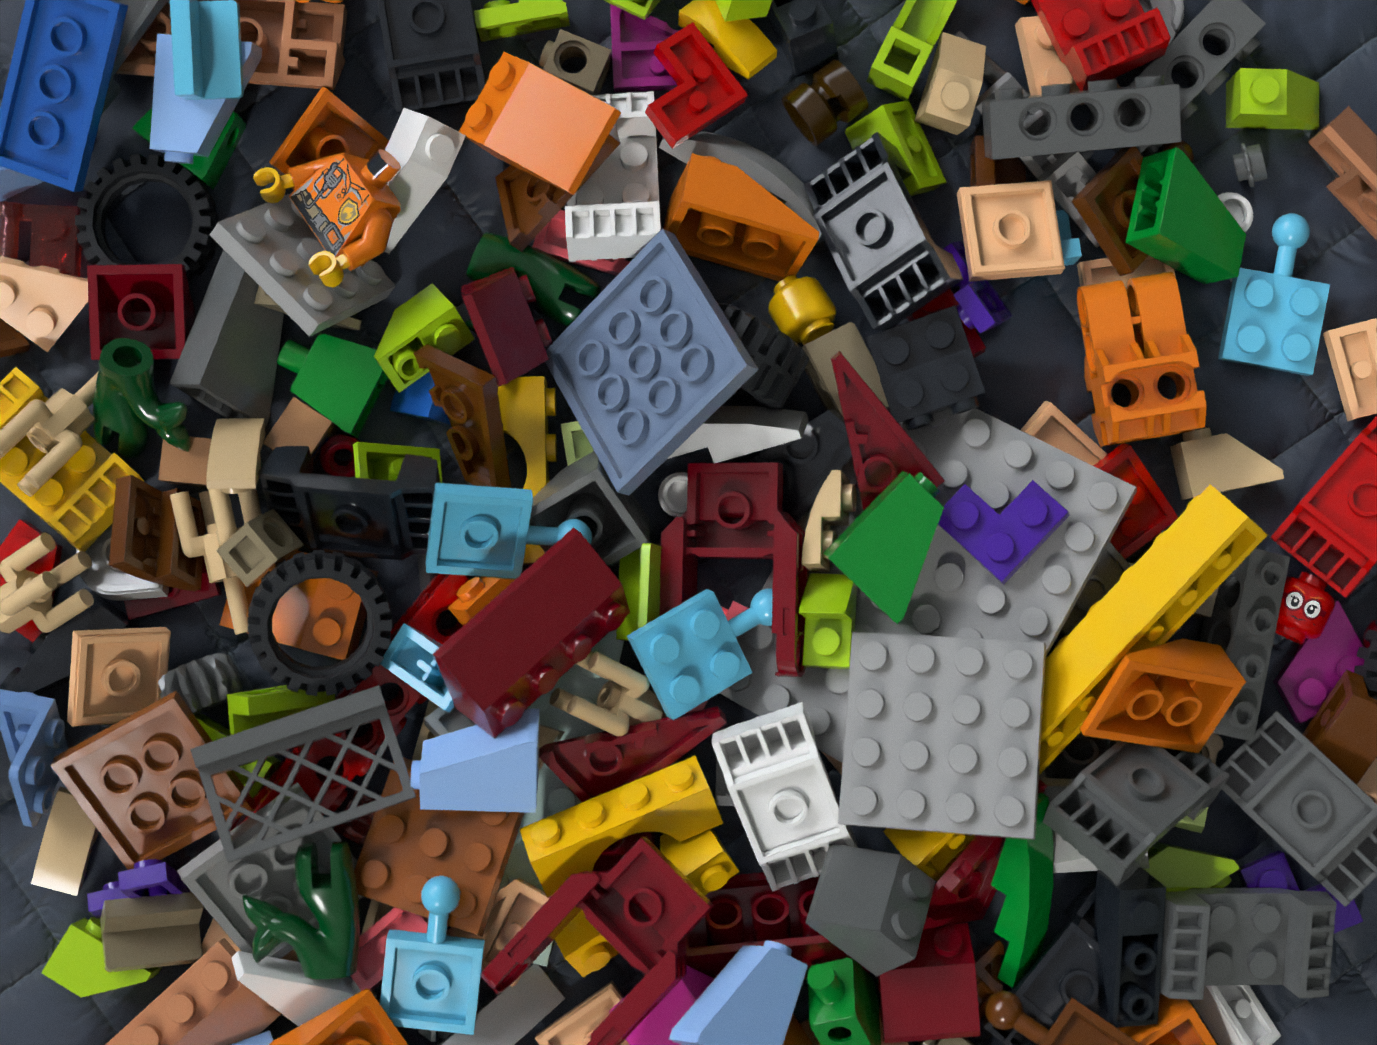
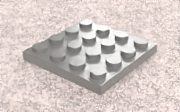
M852 632L838 824L1035 840L1046 643L1039 641Z

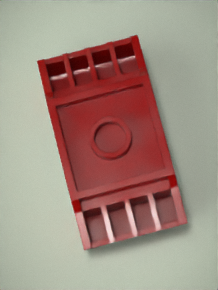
M1031 0L1060 61L1067 66L1080 91L1088 90L1089 81L1113 79L1164 56L1171 39L1158 7L1144 12L1139 0Z
M1377 416L1355 438L1270 537L1345 598L1350 596L1377 563Z

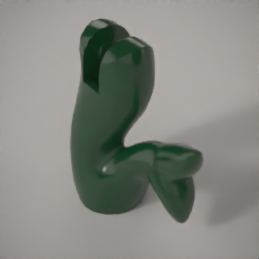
M490 232L483 234L467 270V277L474 282L513 267L517 278L527 275L536 299L534 301L536 306L547 317L565 326H569L583 311L574 305L559 300L563 288L565 287L593 300L599 295L602 288L596 281L560 259L531 245H528L520 252L509 244L508 237ZM472 320L465 321L468 329L476 333Z
M117 338L106 344L100 354L93 400V417L95 418L93 427L97 443L104 446L108 445L115 435L119 433L118 452L125 457L134 458L146 447L149 426L154 428L160 437L170 445L189 452L191 446L190 436L182 424L187 416V406L183 402L162 403L158 398L154 386V357L150 348L142 342L128 338Z
M347 841L332 842L330 854L331 873H319L318 851L315 842L299 845L296 851L295 878L302 898L318 921L319 929L297 915L284 913L271 903L248 895L243 896V906L246 915L258 929L252 942V954L255 962H260L278 945L286 942L295 950L303 973L307 978L337 979L356 973L360 941V912L356 877Z

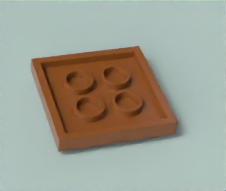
M177 690L55 756L50 765L127 870L134 869V864L139 861L149 859L161 860L217 830L199 771L195 766L190 750L213 741ZM230 770L212 776L218 796L236 804L244 789V785L234 771ZM248 794L242 807L252 811L255 801L250 794ZM221 803L227 821L233 809ZM239 812L236 819L243 816L244 814Z
M403 758L411 780L413 760ZM390 770L381 795L382 797L403 791L397 772ZM414 789L416 798L375 812L354 870L358 895L429 918V911L424 907L421 899L422 889L429 879L436 876H447L453 879L460 889V901L457 907L449 913L447 925L483 936L525 812L420 809V789Z

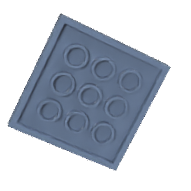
M663 228L564 330L553 344L546 349L549 360L545 361L614 488L618 493L630 495L758 370V367L675 234Z

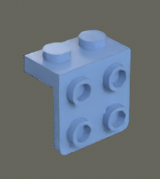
M0 689V730L9 760L12 762L9 769V780L23 825L34 828L37 826L42 814L49 812L54 800V789L60 778L50 765L55 756L68 750L64 735L65 724L60 719L55 699L38 696L31 692H14Z

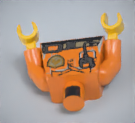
M379 149L370 161L347 153H338L287 168V174L280 176L275 169L264 167L256 171L253 176L257 186L274 183L270 188L260 191L263 200L269 203H278L285 196L286 189H293L289 198L325 249V251L318 252L310 258L309 267L314 275H320L321 281L327 287H336L342 282L344 269L347 268L352 271L357 267H363L368 261L386 250L393 221L401 211V203L387 185L401 169V166L390 153L383 149Z

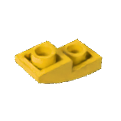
M692 0L679 10L678 26L684 28L693 22L705 39L714 45V51L727 68L748 80L777 58V49L750 19L725 22L715 0Z

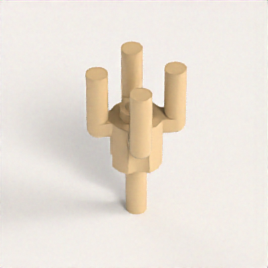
M98 372L75 394L60 388L45 403L41 400H32L0 430V460L26 435L35 447L46 453L17 484L26 495L32 497L82 447L80 435L95 421L88 407L93 404Z
M249 488L246 492L238 493L244 523L262 515L256 488ZM208 489V491L199 493L208 533L203 536H198L189 491L171 494L170 499L183 554L190 558L204 555L209 583L222 581L224 583L235 635L247 633L249 607L244 584L216 551L240 529L236 528L229 494L222 492L221 489Z
M42 533L0 562V573L7 583L0 587V631L10 634L30 620H33L40 631L49 633L92 606L94 603L92 594L86 589H81L54 608L52 607V592L90 568L92 565L90 556L84 551H79L49 572L44 571L38 575L27 571L26 567L55 548L54 539L49 534Z
M591 651L583 661L576 663V665L608 680L598 694L597 705L561 688H556L553 691L549 701L550 705L617 737L627 734L630 725L667 718L655 692L648 689L650 682L645 675L599 652L594 653Z

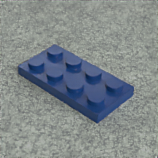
M25 0L0 107V166L73 192L83 191L128 5L114 0Z

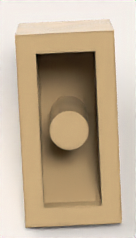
M945 32L941 33L915 122L955 135L960 134L970 126L983 83L986 46Z
M1210 428L1183 433L1184 442L1170 447L1182 500L1196 497L1210 484L1219 492H1225L1284 479L1281 468L1227 433L1212 436Z

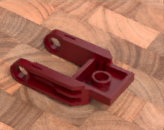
M688 463L687 510L681 517H676L661 532L659 616L697 595L698 557L711 559H773L772 634H776V663L778 669L775 675L777 677H802L806 669L803 666L805 618L799 614V606L809 578V570L802 565L805 530L787 512L782 511L783 464Z
M641 837L610 871H583L572 874L488 964L480 977L496 994L502 993L523 974L575 916L583 910L586 919L633 968L640 969L645 975L589 1035L591 1041L587 1044L621 1045L687 974L685 937L715 905L647 837Z

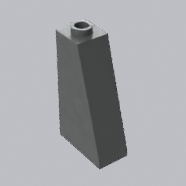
M223 249L169 384L227 419L264 418L265 426H267L271 412L284 313L254 304L258 284Z

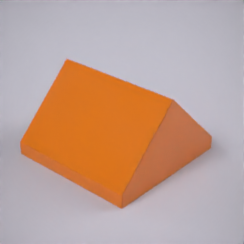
M322 86L269 163L281 176L287 174V168L338 153H347L370 161L379 149H386L389 140L332 92Z

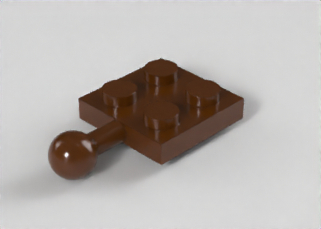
M1183 140L1177 143L1163 144L1158 150V153L1177 147L1186 154L1192 163L1194 161V153L1191 146ZM1136 146L1121 148L1072 200L1073 205L1119 276L1133 273L1149 256L1125 243L1143 159Z
M1009 991L994 993L989 997L985 1005V1014L991 1025L1001 1030L1013 1028L1036 1045H1141L1074 998L1070 999L1050 1030L1024 1013L1021 1000Z

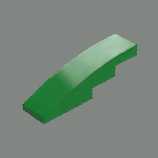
M1043 793L1038 794L1035 840L1006 838L991 882L992 887L1006 895L994 932L1009 941L997 978L1012 988L1018 984L1040 956L1048 928L1053 892L1054 842L1052 828L1043 823L1049 806V797Z

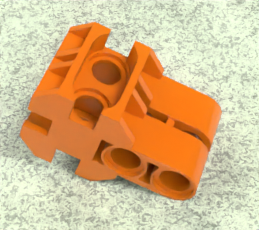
M1164 272L1129 278L1127 281V292L1122 280L1078 287L1077 306L1086 353L1084 378L1087 392H1092L1095 413L1091 414L1100 447L1182 434L1204 428L1206 423V400L1204 390L1197 391L1194 369L1200 367L1198 355L1189 334L1186 332L1178 283L1174 273ZM1161 376H1167L1175 382L1176 394L1173 399H1167L1159 393L1158 380ZM1115 383L1125 385L1129 389L1131 401L1127 407H1121L1113 401L1111 389Z

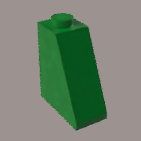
M1177 147L1144 157L1142 159L1125 243L1202 284L1238 277L1246 233L1190 159Z
M902 471L823 552L896 624L905 616L944 509L935 499L940 493L939 489L920 472L913 477L911 474Z

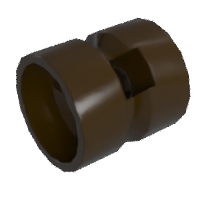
M833 59L813 74V83L811 85L802 82L782 97L783 106L792 122L813 146H818L837 132V122L849 123L869 107L867 98L857 80L836 59Z

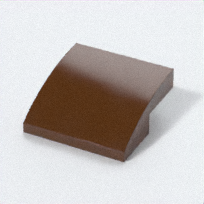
M133 475L116 479L109 566L132 576L164 586L188 591L201 590L203 556L190 558L183 554L170 499L171 494L183 491L175 488L161 492ZM190 496L198 536L205 535V520L201 501Z

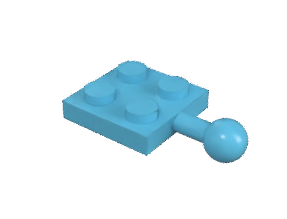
M1295 213L1282 215L1273 225L1272 237L1278 245L1273 274L1240 268L1238 277L1233 278L1218 355L1219 360L1305 376L1313 375L1330 284L1292 277L1297 249L1307 242L1310 235L1309 224L1301 215Z
M435 483L426 554V573L516 579L522 574L526 544L553 546L574 527L591 545L592 533L587 524L578 519H568L558 527L529 525L533 504L532 490Z
M705 589L627 635L667 717L672 720L677 719L753 673L736 638L759 624L772 626L773 589H763L757 592L751 600L750 608L730 620H727L715 593Z
M436 876L425 883L421 892L422 903L429 911L427 933L392 929L388 931L380 1005L396 1027L474 1035L485 940L446 936L448 915L457 907L460 901V889L453 879L447 876Z

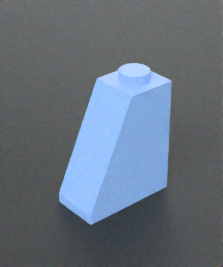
M157 34L150 149L165 153L164 161L193 164L194 156L209 157L240 98L186 100L176 96L174 91L172 35ZM241 41L243 87L245 90L262 58V48L252 42Z
M526 709L514 725L504 729L495 739L478 725H474L424 740L421 760H413L411 766V787L413 789H420V809L536 813L539 768V709Z
M766 940L763 946L743 945L675 1025L669 1040L680 1045H783L808 965L791 957V948L774 941Z

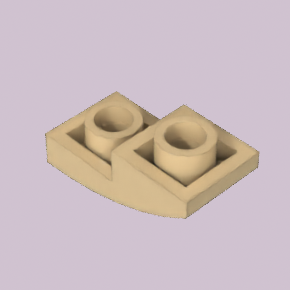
M264 418L216 420L208 458L207 489H221L224 493L238 494L246 492L249 488H256L259 480L258 471L261 468L260 451L265 438Z
M832 470L815 499L809 516L803 544L802 565L811 572H830V560L823 554L837 539L836 531L830 530V526H849V512L856 511L855 484H850V480L842 470Z
M60 786L57 791L40 846L31 884L77 896L83 887L91 848L97 839L99 831L67 788Z

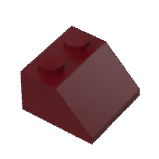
M184 264L87 265L91 360H99L104 346L117 338H128L144 343L150 348L154 359H179L196 319Z
M511 267L461 286L463 300L493 376H496L498 387L509 383L549 360L544 347L553 343L544 319L541 318L534 321L528 304L536 301L527 275L517 278L514 268Z
M968 923L923 929L914 960L881 975H875L884 1043L980 1036L976 968Z

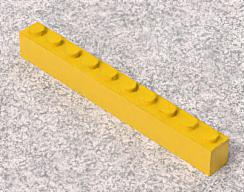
M1211 484L1189 502L1186 510L1167 530L1161 532L1155 538L1153 545L1134 565L1123 572L1116 585L1100 601H1097L1090 607L1085 618L1069 635L1064 636L1057 642L1053 652L1046 658L1039 775L1081 732L1082 724L1124 656L1165 644L1266 538L1267 534ZM889 828L883 831L903 857L935 881H938L976 836Z

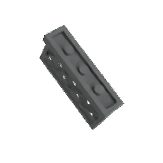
M379 685L190 749L195 766L199 771L228 863L416 798ZM380 719L386 738L377 755L352 744L360 726ZM351 729L346 741L335 736V734ZM327 738L343 746L330 771L305 760L315 741ZM305 745L299 756L288 752V750ZM388 746L394 764L382 758ZM348 749L373 761L361 786L336 775ZM281 754L296 762L283 787L258 776L268 757ZM258 761L252 773L241 768L244 765ZM381 764L398 773L403 791L382 797L367 790V787L378 765ZM302 765L327 777L314 802L289 791ZM234 770L249 779L235 804L218 796L212 776ZM332 780L358 792L350 809L338 814L320 806ZM255 781L280 793L267 819L242 807ZM363 795H366L376 800L358 806ZM286 796L311 807L303 825L292 830L273 822ZM221 803L233 809L227 821ZM317 811L329 816L312 822ZM239 812L264 824L255 843L235 849L230 829ZM270 827L282 832L281 834L264 839Z

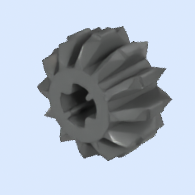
M223 653L207 655L181 665L174 670L168 671L158 681L161 698L177 690L194 715L221 706L227 702V694L238 693L243 690L237 666L233 664L229 655Z

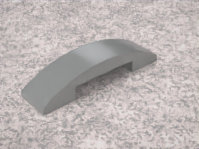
M704 131L698 132L674 149L670 147L665 139H662L658 148L686 164L691 154L694 153L700 156H712L724 163L737 166L766 190L787 201L785 205L819 231V238L822 236L813 216L814 209L805 190L804 183L785 166L766 153L736 139Z

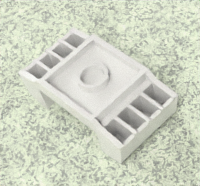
M654 91L592 95L621 112L615 123L620 145L580 187L575 195L570 198L567 206H565L566 242L569 262H576V260L597 261V259L617 260L618 258H634L661 230L656 127L645 114L647 106L654 101Z
M803 702L717 730L712 734V746L724 774L727 788L772 892L793 883L797 884L812 877H819L830 846L838 844L858 848L851 825L838 824L839 802L816 746L814 729Z

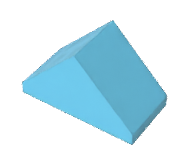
M403 623L388 650H386L380 665L444 711L450 712L454 703L433 655L443 644L412 626Z

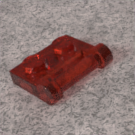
M0 202V256L18 260L20 221H32L29 266L37 267L43 265L60 269L62 274L80 277L82 246L78 243L76 234L80 233V229L75 226V215H80L81 210L77 206Z

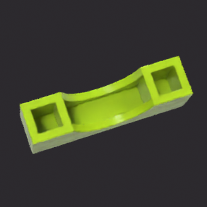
M906 0L871 66L867 83L907 101L958 0Z

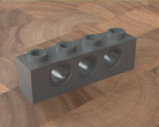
M1212 0L1168 45L1165 55L1155 59L1138 77L1164 75V83L1174 84L1171 78L1172 72L1184 73L1189 78L1190 88L1179 87L1182 126L1198 109L1192 101L1203 90L1208 95H1211L1230 76L1224 68L1234 58L1242 63L1260 45L1261 42L1255 36L1266 23L1241 0ZM1203 40L1215 41L1221 48V55L1209 54L1204 49ZM1135 80L1128 87L1135 86ZM1130 98L1123 101L1118 108L1120 122L1123 125H1127L1136 117L1137 107L1134 101ZM1163 144L1136 147L1143 157L1155 154ZM1112 148V150H1114L1116 153L1121 149Z
M1164 75L1135 77V86L1117 88V79L1089 81L1087 91L1070 92V84L1041 86L1042 95L1023 96V88L994 90L995 99L982 100L985 157L990 159L1181 142L1179 84L1164 83ZM1130 98L1136 104L1137 114L1131 123L1123 125L1118 118V108L1123 101ZM1085 103L1090 110V120L1085 127L1077 130L1071 123V112L1076 105ZM1038 107L1044 115V123L1038 132L1029 134L1024 128L1023 119L1028 110Z
M1255 548L1219 586L1212 616L1203 618L1199 641L1220 645L1246 681L1213 731L1214 734L1254 742L1290 561L1288 556Z

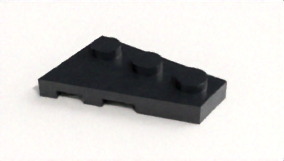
M833 408L829 409L807 423L801 439L770 447L745 462L783 464L782 511L787 512L797 523L802 520L814 505L815 499L832 470H843L852 459L844 418Z

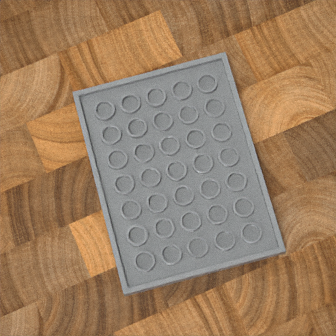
M951 408L933 414L934 423L908 431L906 424L901 425L944 478L945 481L937 487L940 493L935 497L942 506L966 484L1000 515L1033 480L1069 512L1070 516L1004 585L937 525L904 618L896 624L857 587L855 632L1039 641L1046 643L1047 656L1133 500L1137 488L976 408L957 415L952 414ZM852 459L842 470L850 480V484H855L857 492L856 511L849 512V526L863 512ZM812 507L798 523L805 532ZM830 526V530H835L838 538L849 526ZM831 560L830 572L809 571V575L810 573L844 574ZM773 570L762 590L773 589ZM759 624L738 636L736 639L753 673L721 691L720 694L759 716L803 702L814 729L817 748L843 763L849 669L806 668L802 677H777L775 675V672H778L776 663V634H772V626Z

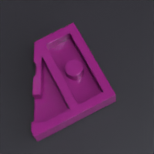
M610 4L614 92L672 90L677 87L676 82L653 52L657 44L675 34L678 30L671 28L667 22L651 15L643 20Z
M1335 601V609L1322 635L1317 639H1306L1304 644H1299L1295 649L1296 652L1292 660L1283 666L1273 681L1295 723H1302L1316 715L1346 669L1354 672L1355 666L1364 665L1365 659L1356 657L1359 647L1364 646L1339 601Z

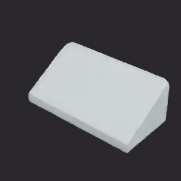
M1250 985L1204 986L1203 1000H1191L1218 1045H1272L1281 1037V1034Z

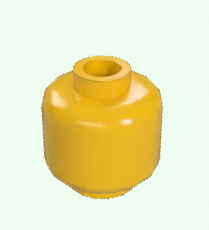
M792 275L784 278L774 287L773 292L775 294L769 302L768 312L781 332L796 343L805 345L832 331L834 327L832 322L835 319L837 309L816 278L806 276L797 278V276Z

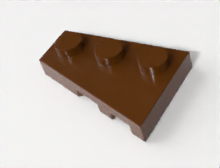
M616 124L613 126L577 191L620 145ZM512 165L495 176L509 244L522 252L573 195Z
M426 344L414 352V356L419 368L425 369L428 367L435 384L429 390L434 405L442 407L448 416L452 427L448 429L446 435L465 481L475 486L511 488L496 376Z

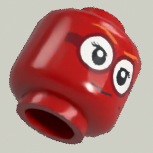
M1303 571L1299 578L1286 577L1275 633L1299 644H1304L1306 639L1319 638L1336 605L1332 595L1325 591L1327 583L1319 577Z

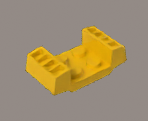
M17 367L0 382V430L32 400H41L44 403L48 400L41 388ZM84 431L80 435L82 447L30 497L17 484L46 453L35 447L26 435L0 460V483L78 551L85 552L113 523L116 479L133 475L142 481L144 480L116 453L111 454Z

